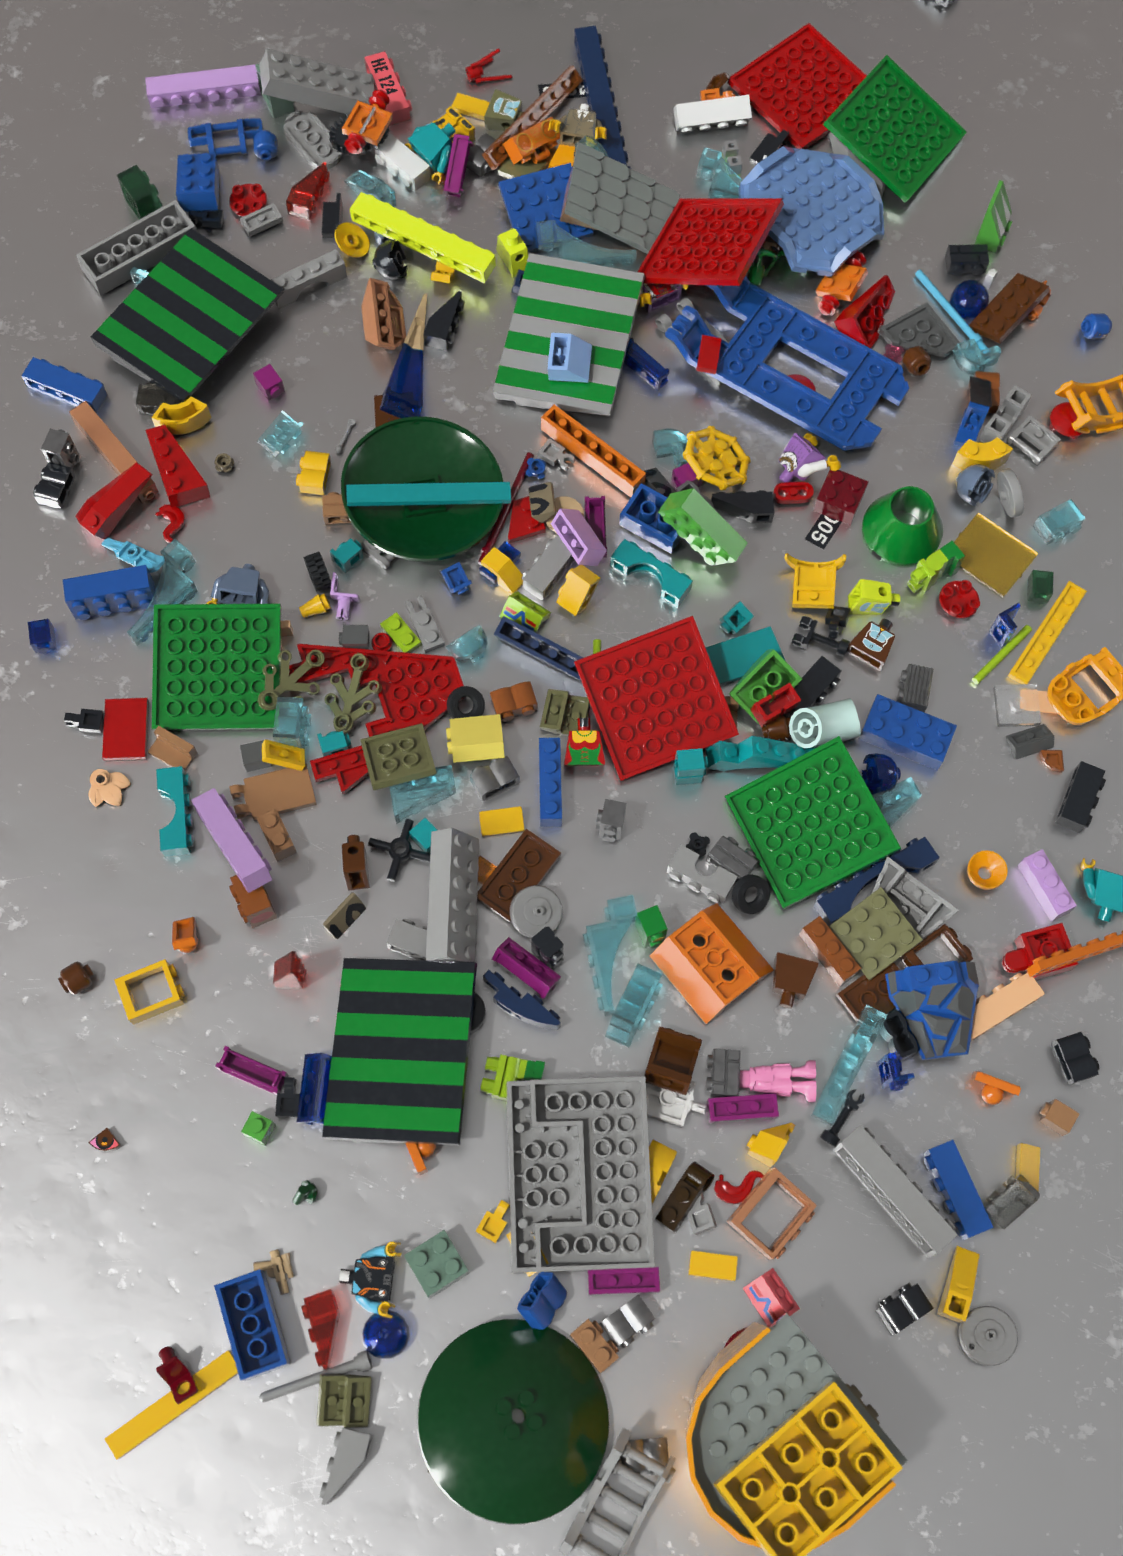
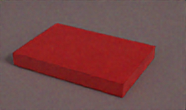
M148 698L105 699L102 759L104 761L146 759Z

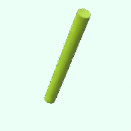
M1025 625L972 678V681L975 684H979L1032 631V628L1029 625Z

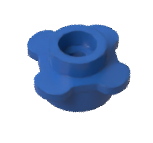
M529 458L527 460L528 469L525 472L526 475L543 479L545 477L546 462L541 459Z

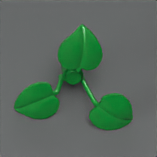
M760 249L757 253L759 256L758 262L754 263V265L752 263L749 268L747 278L750 283L761 286L763 277H767L768 272L781 256H785L783 250H780L775 255L768 250ZM764 255L774 258L766 270H764L765 266L761 265Z

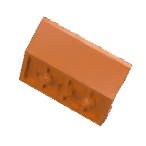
M718 903L696 914L668 936L649 956L706 1025L753 984H758L774 971ZM701 936L704 938L705 944L698 947L693 943V938ZM730 970L734 974V979L731 981L724 980L722 972Z

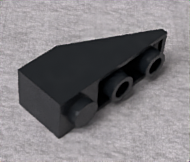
M458 291L428 319L423 334L424 346L447 351L449 344L453 343L454 327H458L459 312H463L465 301L462 300L461 291Z
M772 491L718 492L711 496L714 508L747 522L772 523L775 512Z

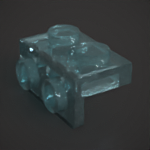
M282 411L257 442L275 457L279 453L284 454L290 447L288 444L290 439L296 440L301 434L302 430H300V427L303 423L301 421L296 423Z

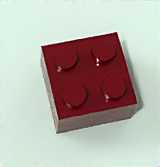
M830 469L816 499L813 511L851 525L869 481L841 470L832 471Z

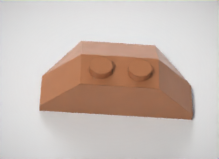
M370 278L361 306L365 340L376 346L395 350L404 343L406 338L403 307L395 294L390 290L387 282Z

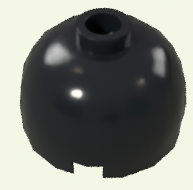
M393 239L381 243L377 247L372 260L374 269L381 276L389 280L405 278L407 275V266L403 267V260L406 259L400 242Z

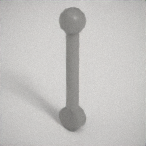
M351 418L348 420L347 430L340 444L335 447L336 453H342V447L351 428L356 426L355 419Z

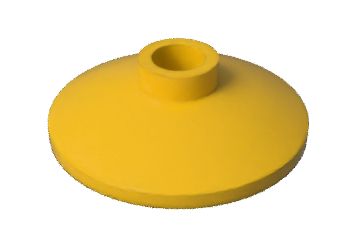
M344 222L336 228L335 241L345 254L354 258H361L367 254L370 247L369 239L359 226L350 222Z

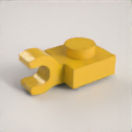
M501 1200L494 1214L487 1211L476 1232L496 1244L507 1225V1222L502 1220L510 1204Z

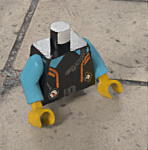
M389 1242L387 1245L377 1246L363 1253L360 1259L355 1260L354 1270L341 1269L339 1283L352 1284L351 1294L355 1295L356 1302L368 1312L379 1314L386 1318L393 1317L388 1315V1309L395 1307L394 1304L390 1303L395 1258L389 1256L400 1257L402 1253L395 1252V1247L401 1245L400 1242Z

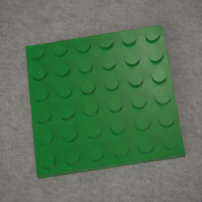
M888 55L877 64L823 124L905 203L967 133Z
M281 604L154 605L152 730H156L158 726L166 730L280 729V705L270 711L264 710L258 704V696L265 690V675L262 672L265 665H275L277 671L273 675L274 689L280 684L281 662L278 660V654L281 652ZM267 667L266 672L268 674H272L273 669L271 667ZM266 696L265 702L270 704L272 700Z
M840 736L725 795L732 812L784 910L901 850L897 839Z

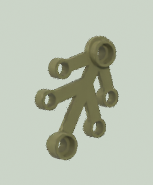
M288 650L281 651L278 654V660L281 662L280 684L274 689L273 675L277 671L275 665H265L262 669L265 675V690L258 696L259 706L267 711L275 709L278 705L292 706L295 709L302 708L305 704L302 696L289 698L281 697L280 695L285 691L307 692L309 695L317 694L320 691L318 683L295 682L311 667H318L323 664V653L319 650L310 651L306 656V661L289 675V663L292 659V654ZM283 653L288 655V660L282 659ZM312 655L317 657L316 663L311 661ZM267 667H271L273 669L272 674H268L266 672ZM310 685L316 687L315 692L310 691ZM266 696L271 698L270 704L265 702ZM296 698L301 701L300 706L295 705L294 701Z
M361 653L353 655L350 660L354 672L349 690L344 685L345 680L342 675L335 673L330 678L331 684L336 687L345 703L343 711L338 705L339 698L335 694L329 693L324 699L335 715L333 721L335 730L338 732L343 731L344 734L352 730L354 721L366 713L373 714L376 711V704L370 700H366L362 707L352 712L353 706L370 694H379L382 690V685L378 681L372 680L368 683V686L357 692L363 671L369 666L368 658ZM364 661L363 665L359 667L360 662ZM339 677V682L335 683L336 678ZM377 684V688L372 690V687ZM334 697V701L329 703V700ZM371 704V709L367 710V706ZM347 721L346 725L343 727V722Z

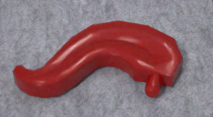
M170 504L163 505L155 515H162L163 518L171 522L163 531V537L166 542L173 543L171 536L183 527L185 517L180 508L176 506L171 507Z
M750 1171L745 1176L741 1185L736 1187L728 1181H724L723 1174H720L719 1181L716 1180L715 1194L717 1198L725 1203H741L751 1192L755 1179H762L764 1175L759 1171Z

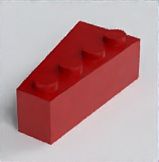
M166 425L145 430L171 507H179L210 498L207 483Z

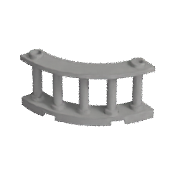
M623 1428L581 1505L585 1509L584 1512L579 1511L559 1551L568 1556L572 1548L575 1550L579 1548L590 1556H611L582 1539L583 1536L580 1532L585 1522L589 1524L593 1522L624 1541L618 1556H625L665 1481L667 1483L671 1481L676 1470L672 1468L676 1458L671 1456L666 1465H662L631 1446L632 1443L628 1442L632 1432ZM627 1455L659 1474L657 1481L654 1483L621 1463L622 1460L619 1459L620 1456L626 1457ZM611 1472L613 1474L617 1472L650 1492L643 1506L609 1487L610 1484L606 1481ZM598 1496L602 1498L605 1496L637 1515L630 1532L596 1513V1509L593 1506Z

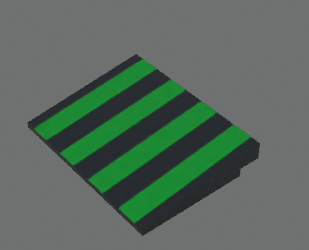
M191 228L90 338L94 345L109 354L112 360L185 402L285 291L284 288Z
M344 958L322 1137L329 1140H350L353 1142L460 1145L477 971L476 962Z

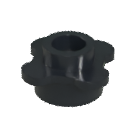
M696 832L691 833L689 836L690 842L686 845V848L700 856H704L706 854L705 849L710 844L709 837L699 836Z

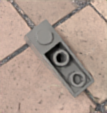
M342 1428L341 1432H337L333 1447H337L335 1457H330L326 1472L330 1473L327 1483L323 1482L319 1497L323 1498L322 1505H327L366 1461L373 1435L348 1428Z

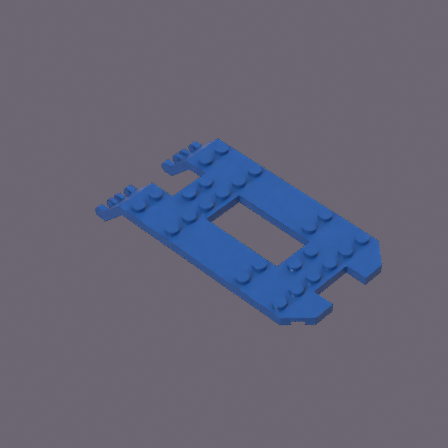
M746 275L740 286L706 285L714 290L727 312L745 321L729 343L721 339L716 374H706L844 451L872 446L882 428L866 420L881 397L899 406L909 391V385L907 381L905 382L904 371L900 364L753 285ZM685 306L682 310L683 315L677 316L676 320L672 323L673 328H668L665 336L675 343L687 363L697 368L702 335L716 336L710 332L696 309ZM779 341L846 377L831 400L764 363Z

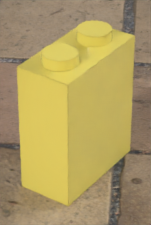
M500 714L449 719L450 728H446L447 741H451L447 742L448 755L453 754V763L505 758Z

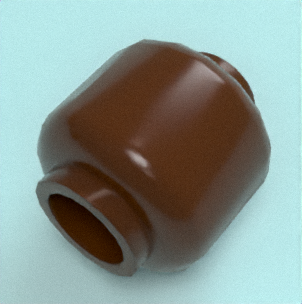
M921 346L909 348L902 359L903 365L909 373L915 376L927 373L932 363L930 355Z
M785 714L779 715L777 719L762 727L764 738L778 741L789 740L791 738L789 731L790 717H786Z
M77 961L62 969L60 972L61 977L58 980L66 993L71 992L76 995L92 985L91 977L94 976V973L88 964L83 966L81 962Z

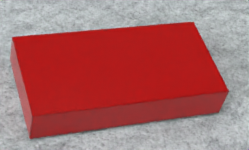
M702 335L696 371L716 374L722 338Z

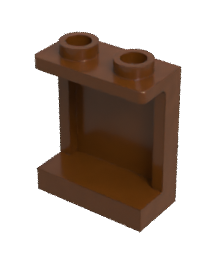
M659 1027L644 1075L646 1083L686 1096L702 1040L693 1035L676 1032L671 1028Z

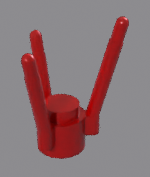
M499 48L465 68L470 82L475 81L476 84H479L481 82L505 80L513 77L512 75L481 78L484 75L482 67L494 60L492 57L500 52Z

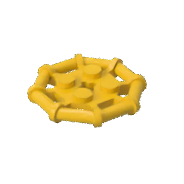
M708 426V428L696 432L690 431L687 434V444L683 452V459L688 461L698 480H704L719 487L720 490H726L728 487L746 483L748 465L751 463V460L741 448L736 436L732 437L715 429L714 426ZM707 437L708 441L702 442L700 438ZM694 446L697 448L698 453H694ZM730 447H732L738 457H735ZM735 465L740 466L739 472L735 470Z

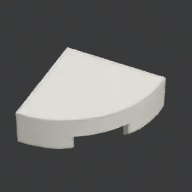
M991 269L988 271L983 283L984 287L990 288L998 274L997 270Z

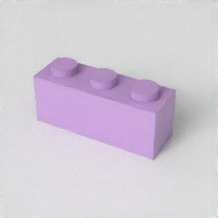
M560 508L551 523L552 527L578 565L598 566L607 551L579 510Z
M1043 849L1025 857L1018 864L1019 870L1051 922L1070 913L1077 906Z

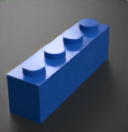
M33 357L22 374L27 387L75 406L86 401L95 413L98 412L107 397L104 385L99 380H91L81 373H73L65 367L55 366L45 359L40 360Z
M539 738L540 827H562L560 738Z
M954 1140L924 1152V1163L928 1170H932L935 1177L933 1179L934 1185L938 1192H942L945 1199L943 1201L944 1207L948 1214H952L955 1221L953 1225L958 1236H962V1239L965 1240L994 1228Z

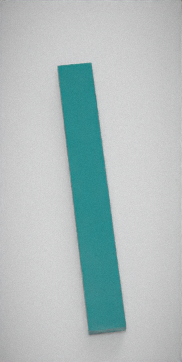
M510 482L346 485L347 506L511 503Z

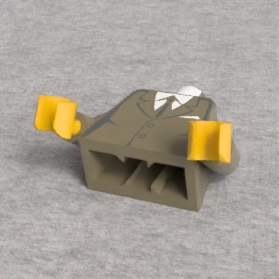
M581 104L579 109H570L568 114L559 120L551 119L548 128L549 131L554 130L556 133L560 131L561 145L577 147V143L580 142L595 149L596 139H606L607 128L603 127L600 120L596 119V113L590 111V106L587 104Z

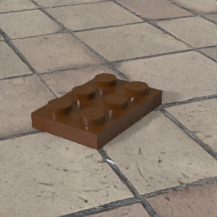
M895 963L891 964L870 981L865 974L836 995L863 1031L895 1009L894 1004L889 999L885 974L900 970Z

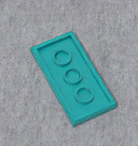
M771 626L705 647L720 686L740 680L768 649H774L785 660Z

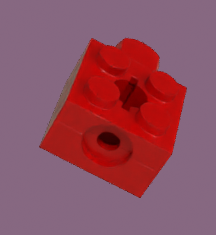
M1063 923L1020 934L1014 940L1017 949L1009 951L1004 955L1002 966L1008 973H1016L1023 970L1027 973L1026 969L1034 964V959L1041 956L1050 958L1051 954L1059 950H1064L1065 953L1069 952L1068 949L1071 948V944ZM1078 962L1033 977L1035 980L1068 972L1075 968Z

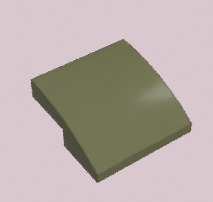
M508 156L497 171L498 175L511 179L545 170L548 162L542 160L535 164L531 159L524 164L518 162L513 165Z
M548 689L540 729L567 737L569 731H578V718H588L590 708L588 698L569 695L568 691Z
M320 1374L316 1424L318 1426H343L344 1428L368 1427L371 1377L346 1374Z

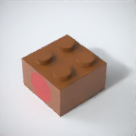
M237 875L230 877L233 885H230L229 888L237 904H239L237 908L245 924L249 922L252 928H255L277 918L264 885L248 893Z

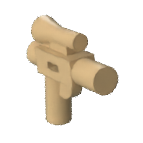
M279 1249L270 1252L271 1261L254 1262L253 1268L254 1271L259 1269L266 1271L269 1277L276 1278L280 1295L289 1293L286 1274L288 1279L294 1277L290 1263V1253L280 1256Z

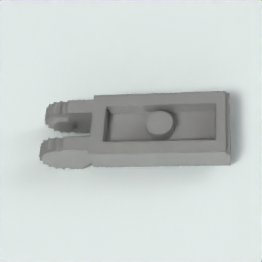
M422 595L417 596L418 604L422 611L415 613L412 602L410 600L405 601L410 613L411 622L425 653L445 646L430 609L427 608Z

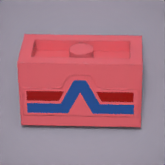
M774 1268L743 1288L768 1328L785 1313L791 1316L800 1309Z

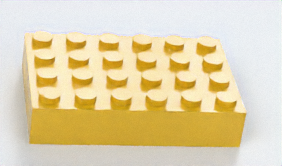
M829 1382L715 1481L713 1485L767 1556H806L902 1470L903 1467L835 1382Z

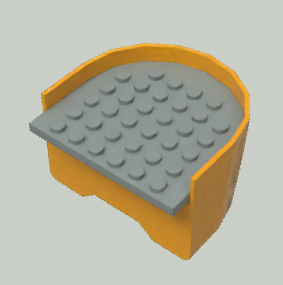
M787 1313L782 1315L769 1328L753 1322L717 1354L699 1379L685 1431L690 1479L707 1512L739 1541L761 1548L713 1483L827 1383L835 1382L901 1466L908 1461ZM890 1479L814 1549L848 1530L896 1486L895 1482Z

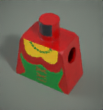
M578 718V731H569L564 766L605 765L600 731H591L590 718Z

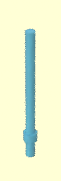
M918 270L915 276L968 336L969 342L973 347H977L987 357L991 351L984 344L983 338L971 329L923 271Z

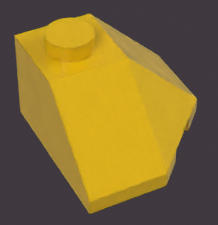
M788 1123L760 1130L757 1136L752 1134L746 1145L750 1148L747 1154L771 1168L777 1162L790 1138L789 1134L792 1133L795 1124Z

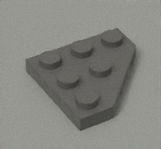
M928 302L881 327L879 331L890 347L908 350L914 346H921L928 354L939 357L950 355L959 350L962 345Z

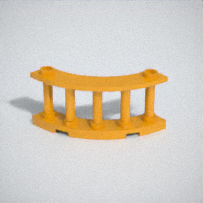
M1123 374L1095 383H1078L1071 380L1062 384L1055 391L1056 395L1068 398L1077 416L1076 421L1072 423L1075 431L1089 434L1090 431H1096L1097 434L1123 429V412H1117L1107 393L1119 388L1123 393ZM1100 395L1110 415H1098L1089 397ZM1078 399H1081L1088 412L1087 414L1084 413Z

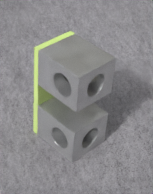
M737 140L723 143L722 155L728 177L740 176L743 164L741 156L738 155Z

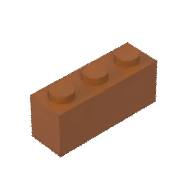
M821 916L802 928L799 936L839 987L859 973L861 967Z

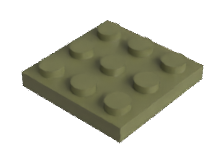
M422 723L360 739L373 791L437 774Z
M882 887L829 926L861 967V971L869 981L923 941Z

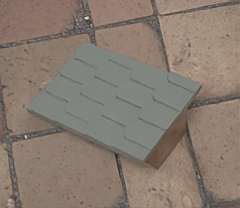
M578 142L574 163L566 186L560 221L599 230L648 254L678 203L680 194L655 182L656 180L628 168L625 164L605 156L604 153Z

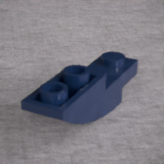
M488 970L483 975V981L496 992L493 996V1002L504 1011L523 1022L537 1027L558 1030L561 1027L559 1015L552 1009L548 1011L543 1007L544 1002L537 995L531 996L527 993L521 999V993L513 986L509 988L503 983L505 979L498 972L492 973Z

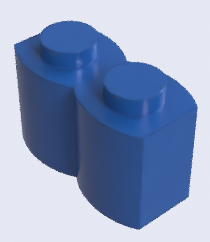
M540 1272L532 1281L529 1291L519 1301L517 1310L531 1328L544 1330L551 1324L555 1310L563 1305L567 1291L554 1273Z

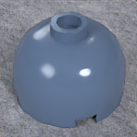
M977 464L961 471L956 479L959 497L973 506H977L976 503L978 501L983 503L993 488L994 484L991 483L992 477L995 478L994 470Z

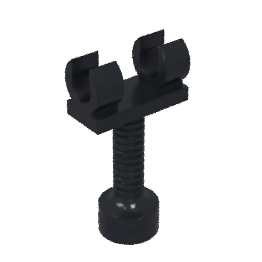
M802 616L799 627L809 630L807 637L795 633L791 642L794 646L802 647L806 650L810 640L829 647L831 646V648L836 649V654L845 656L850 641L843 638L841 641H835L815 633L818 621Z
M857 1089L847 1093L846 1099L842 1102L845 1106L834 1125H832L833 1127L830 1130L824 1129L820 1136L821 1139L834 1147L840 1141L838 1133L846 1119H848L847 1117H849L851 1111H857L859 1108L857 1105L864 1101V1093L860 1094L857 1101L853 1100L852 1095Z

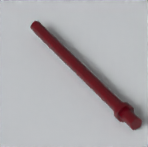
M530 452L526 454L511 487V503H504L485 547L481 549L482 554L478 561L480 565L481 560L492 550L513 501L526 476L525 472L528 469L527 460L534 458V455Z

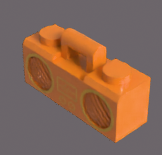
M552 116L503 143L513 165L518 162L524 164L531 159L537 164L550 156L549 150L557 146V141L560 139V131L556 133L554 130H548L550 120L553 119ZM537 149L541 150L539 154L536 152Z

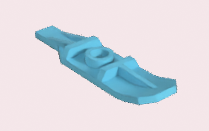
M107 537L101 543L102 546L114 551L118 559L133 566L146 565L150 573L159 570L165 563L164 556L156 555L129 541L120 542Z

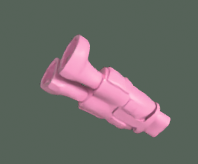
M808 1060L805 1065L793 1068L790 1063H776L768 1066L750 1067L749 1070H740L739 1088H749V1091L753 1089V1091L761 1093H776L777 1096L790 1097L792 1091L800 1092L806 1096L808 1102H816V1061ZM791 1077H803L809 1080L791 1081Z

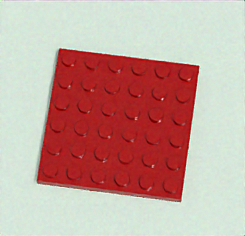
M808 23L730 76L727 83L740 96L749 95L750 105L778 132L781 133L783 129L788 131V141L795 148L807 149L830 133L823 125L824 122L867 75Z
M782 198L679 199L637 271L645 274L643 283L740 286L784 206Z
M693 616L574 661L620 781L675 760L677 750L703 749L718 741H724L739 735Z

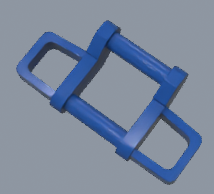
M260 118L237 119L235 122L205 123L189 127L187 129L188 140L191 147L208 145L209 153H216V156L235 153L248 154L246 140L254 139L257 133L263 131L262 120ZM244 127H259V129L245 131ZM238 129L240 145L214 147L213 132ZM206 132L204 137L192 138L193 135Z

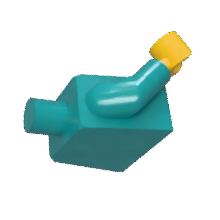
M435 123L417 127L412 136L408 138L409 143L404 144L415 154H418L434 171H438V173L432 175L433 181L437 182L439 179L438 185L445 184L446 176L443 173H446L452 149L450 137L456 132L450 123L442 129Z
M1083 858L1080 868L1083 871V883L1087 897L1091 899V903L1101 906L1097 918L1110 922L1114 910L1123 913V876L1098 868L1093 870L1096 861L1092 859L1090 865H1087L1085 858Z

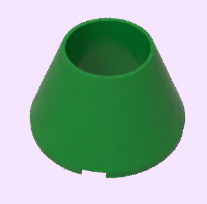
M907 486L879 497L868 507L862 521V533L869 549L881 556L882 560L894 565L910 566L918 564L923 558L926 560L928 556L938 549L943 537V525L930 495L918 487ZM893 513H909L915 516L920 524L910 525L903 523Z

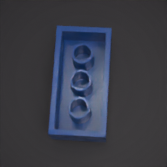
M146 565L63 579L65 602L76 620H87L90 617L99 615L108 616L115 612L125 613L138 608L148 609L158 605L155 583Z
M877 694L859 739L938 771L944 761L957 725Z
M259 1269L214 1285L240 1381H247L291 1365L265 1272Z

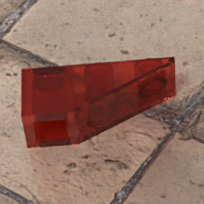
M325 162L292 187L286 200L289 215L310 220L312 213H315L317 201L322 197L323 187L325 183H328L330 172H328Z
M291 951L274 962L273 985L276 989H303V983L307 982V969H305L296 951Z
M332 1289L303 1298L305 1305L301 1306L305 1320L309 1319L311 1328L308 1329L310 1340L312 1343L316 1342L318 1352H315L317 1364L319 1367L323 1366V1370L330 1369L340 1317L339 1308Z

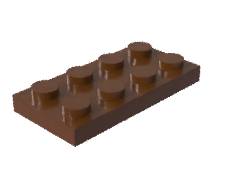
M1017 273L969 326L975 333L1001 344L1050 292L1049 286Z
M526 829L479 889L477 900L510 923V905L514 896L526 887L539 885L560 858L561 852Z

